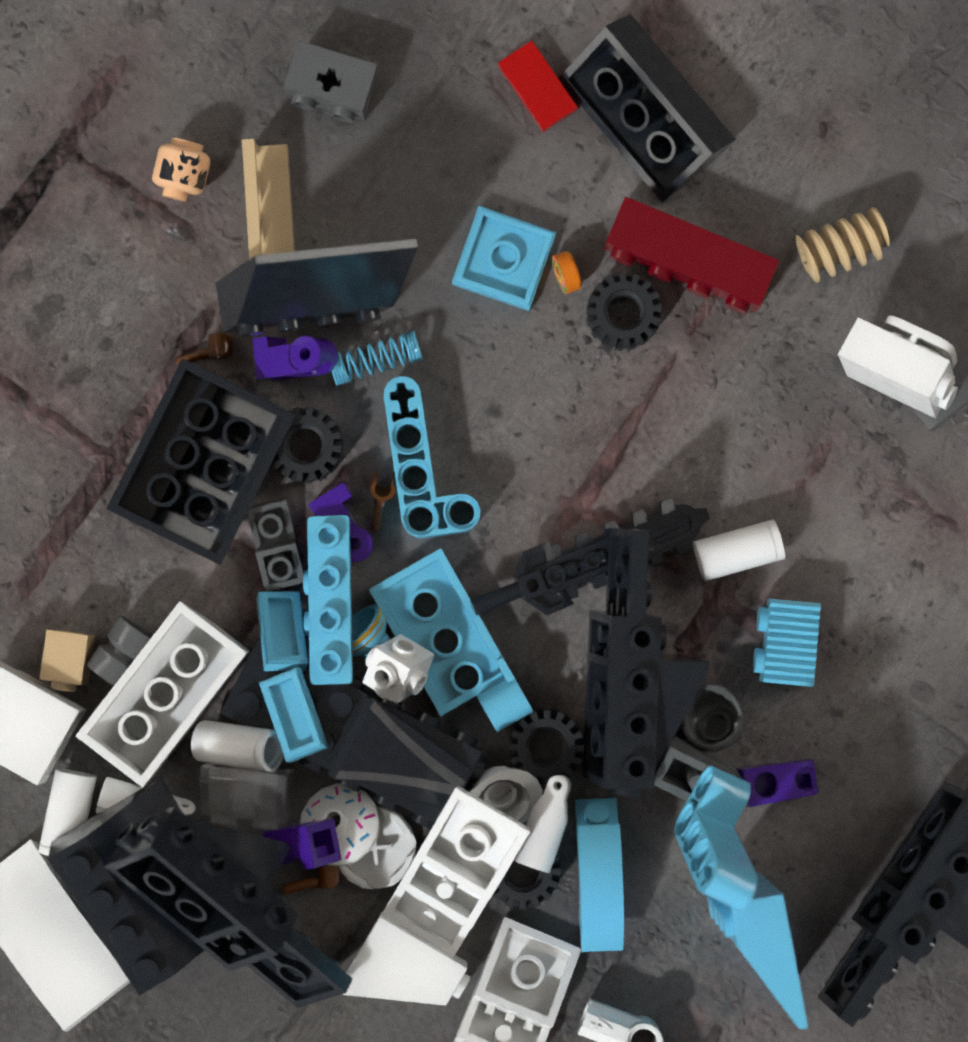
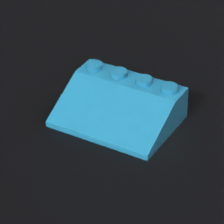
M757 873L758 880L755 893L749 904L742 910L707 896L711 919H714L715 924L719 925L720 931L724 932L725 938H731L799 1029L808 1028L783 893L761 873Z

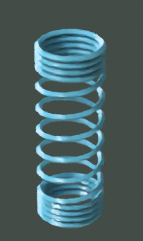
M415 331L401 333L402 356L394 339L390 336L389 346L392 362L381 340L378 341L381 364L370 343L367 345L370 367L362 349L358 346L356 350L360 372L351 352L347 349L348 375L341 353L338 352L337 363L332 370L335 384L339 386L342 383L352 382L351 363L357 376L361 379L363 378L361 357L368 373L373 376L372 354L379 370L384 373L385 364L382 349L390 367L395 369L396 363L393 346L401 364L406 366L404 343L411 364L423 361Z

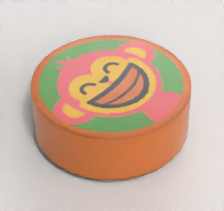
M563 251L552 255L554 273L563 293L569 294L580 290L582 286L581 277L571 253Z

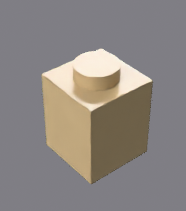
M56 629L46 630L39 680L51 681L50 689L76 692V685L89 684L91 669L86 663L93 655L96 635Z

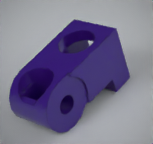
M270 336L253 338L256 380L279 382L324 375L331 372L337 363V348L332 341L325 338L301 336L292 344H287V339Z
M341 483L309 503L308 506L315 516L346 515L350 518L351 562H361L371 555L373 539L367 530L358 527L344 503L354 497L346 484Z
M813 759L735 767L741 778L751 785V793L745 807H754L818 794Z
M334 818L291 824L283 828L269 830L262 835V837L285 842L291 847L281 865L301 860L303 869H312L342 860Z

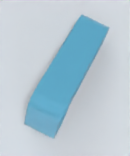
M406 376L393 378L384 389V403L401 520L404 529L411 536L418 539L460 534L473 530L480 520V507L473 497L467 494L441 497L436 495L423 399L419 385L413 379ZM406 387L409 394L415 393L414 397L408 399V409L410 416L418 413V419L405 417L394 422V416L402 417L399 402L392 400L393 396L398 395V388ZM406 427H413L421 434L419 444L411 449L401 447L397 441L399 432ZM411 468H420L427 475V481L420 489L411 490L404 485V475ZM465 502L473 508L474 517L468 524L458 525L451 520L450 511L455 504ZM419 508L429 510L433 516L431 526L424 531L414 530L409 523L411 513Z
M710 765L701 774L679 814L675 825V837L698 891L742 910L751 901L756 890L758 878L734 826L749 800L751 785L743 779Z

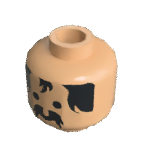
M172 138L170 144L166 143L160 146L152 180L157 186L164 188L162 196L187 202L188 195H199L204 191L210 167V158L206 153L202 152L203 145Z

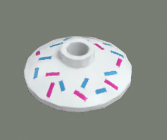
M341 784L322 788L307 802L301 813L300 823L331 819L334 815H340L341 822L336 827L342 860L327 865L345 866L357 862L371 850L378 837L380 817L377 805L368 793L362 789L356 792Z

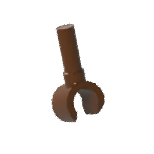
M226 333L209 334V348H201L200 350L176 357L177 364L179 365L182 358L191 363L208 358H229L233 352L232 336Z
M376 471L371 478V494L375 498L371 531L381 532L384 509L387 500L391 499L395 494L396 479L392 473L391 484L387 487H381L377 484L378 471Z
M339 866L317 867V877H308L283 884L284 895L308 888L330 889L335 887L339 882Z

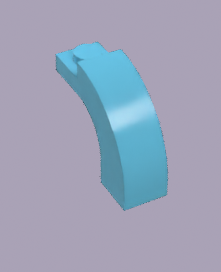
M617 798L575 799L581 952L622 951L624 945V892Z

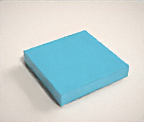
M478 206L452 280V285L530 311L556 232Z

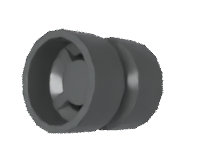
M121 615L107 633L109 643L107 645H99L86 663L92 671L113 686L153 636L135 622Z

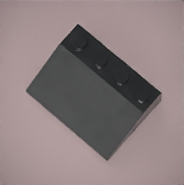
M417 239L255 255L215 283L224 333L239 331V337H251L265 333L264 328L278 326L279 332L284 333L301 330L304 328L303 323L317 322L318 328H326L343 324L342 318L356 317L357 323L381 319L380 313L395 305L417 252Z
M182 358L106 509L221 565L296 415Z
M161 777L52 841L48 860L139 996L178 973L205 951L105 867L118 846L115 844V839L129 823L135 825L153 812L159 814L174 806L183 813Z

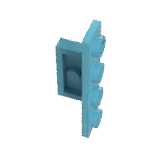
M346 515L312 516L307 519L308 570H304L303 573L304 593L308 595L309 611L304 613L305 636H309L310 683L313 685L351 684L353 682L350 518Z

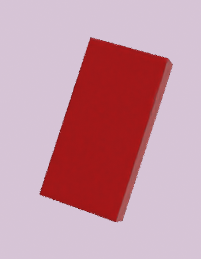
M532 40L498 62V68L543 133L577 111L578 107Z

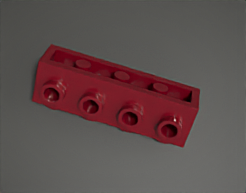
M626 196L604 246V250L611 252L609 257L620 264L632 266L635 262L649 268L647 273L656 279L671 282V279L674 278L686 283L687 291L703 298H709L710 294L726 300L724 306L742 314H747L748 310L756 312L759 309L780 261Z

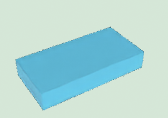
M299 591L258 592L256 602L264 671H288L296 667L306 671L308 659Z
M296 667L259 682L286 762L291 763L329 747L301 668Z

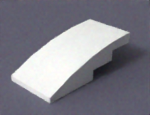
M457 785L382 914L454 957L487 902L491 899L531 829Z
M30 839L0 863V946L60 1027L68 1032L129 984L130 981L60 876L56 873L46 855L38 852L39 844Z
M504 917L453 1042H546L549 1031L555 1023L581 948Z

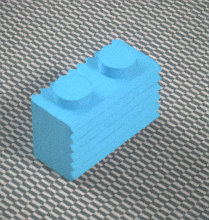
M766 599V607L759 606L756 629L763 632L762 648H755L753 673H760V682L814 687L821 603Z

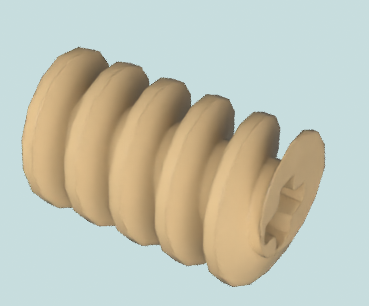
M875 207L867 210L866 218L861 213H855L851 216L850 223L844 218L838 219L835 229L829 224L822 225L819 234L815 230L810 229L805 232L804 241L800 236L796 235V246L806 272L809 273L815 283L820 282V269L822 268L832 278L836 276V263L840 262L846 272L852 270L851 258L856 257L862 267L867 265V252L871 251L877 261L882 260V247H889L890 239L881 214Z

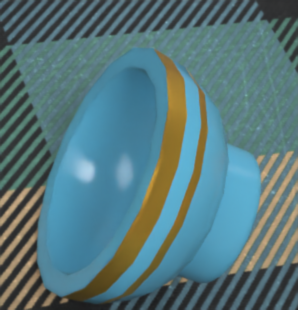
M376 604L369 605L352 616L353 656H362L365 660L374 646L377 644L381 645L391 639L386 633L387 621L385 615Z

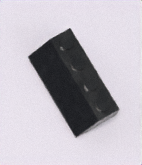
M631 14L606 25L558 78L662 203L707 168L736 140Z

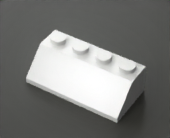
M179 601L82 726L76 737L143 788L151 781L246 658L250 650L218 625Z

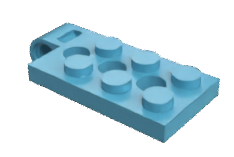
M441 548L369 589L377 605L384 613L386 621L395 637L402 634L435 654L427 673L428 678L424 688L440 716L475 696L479 699L497 732L534 712L479 615H475L470 598ZM421 593H430L437 599V610L430 617H421L414 610V600ZM441 629H450L458 637V646L451 653H442L434 645V637ZM470 665L477 670L479 681L475 687L462 689L455 683L454 674L460 666Z

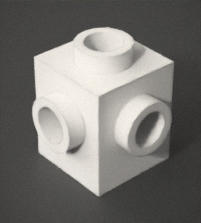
M400 634L372 648L366 658L365 665L368 669L362 683L375 690L379 697L397 704L412 694L417 695L422 690L427 681V673L435 654Z

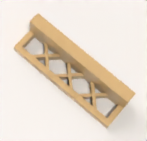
M242 139L249 259L255 255L295 251L288 146L287 144L258 146L255 139Z

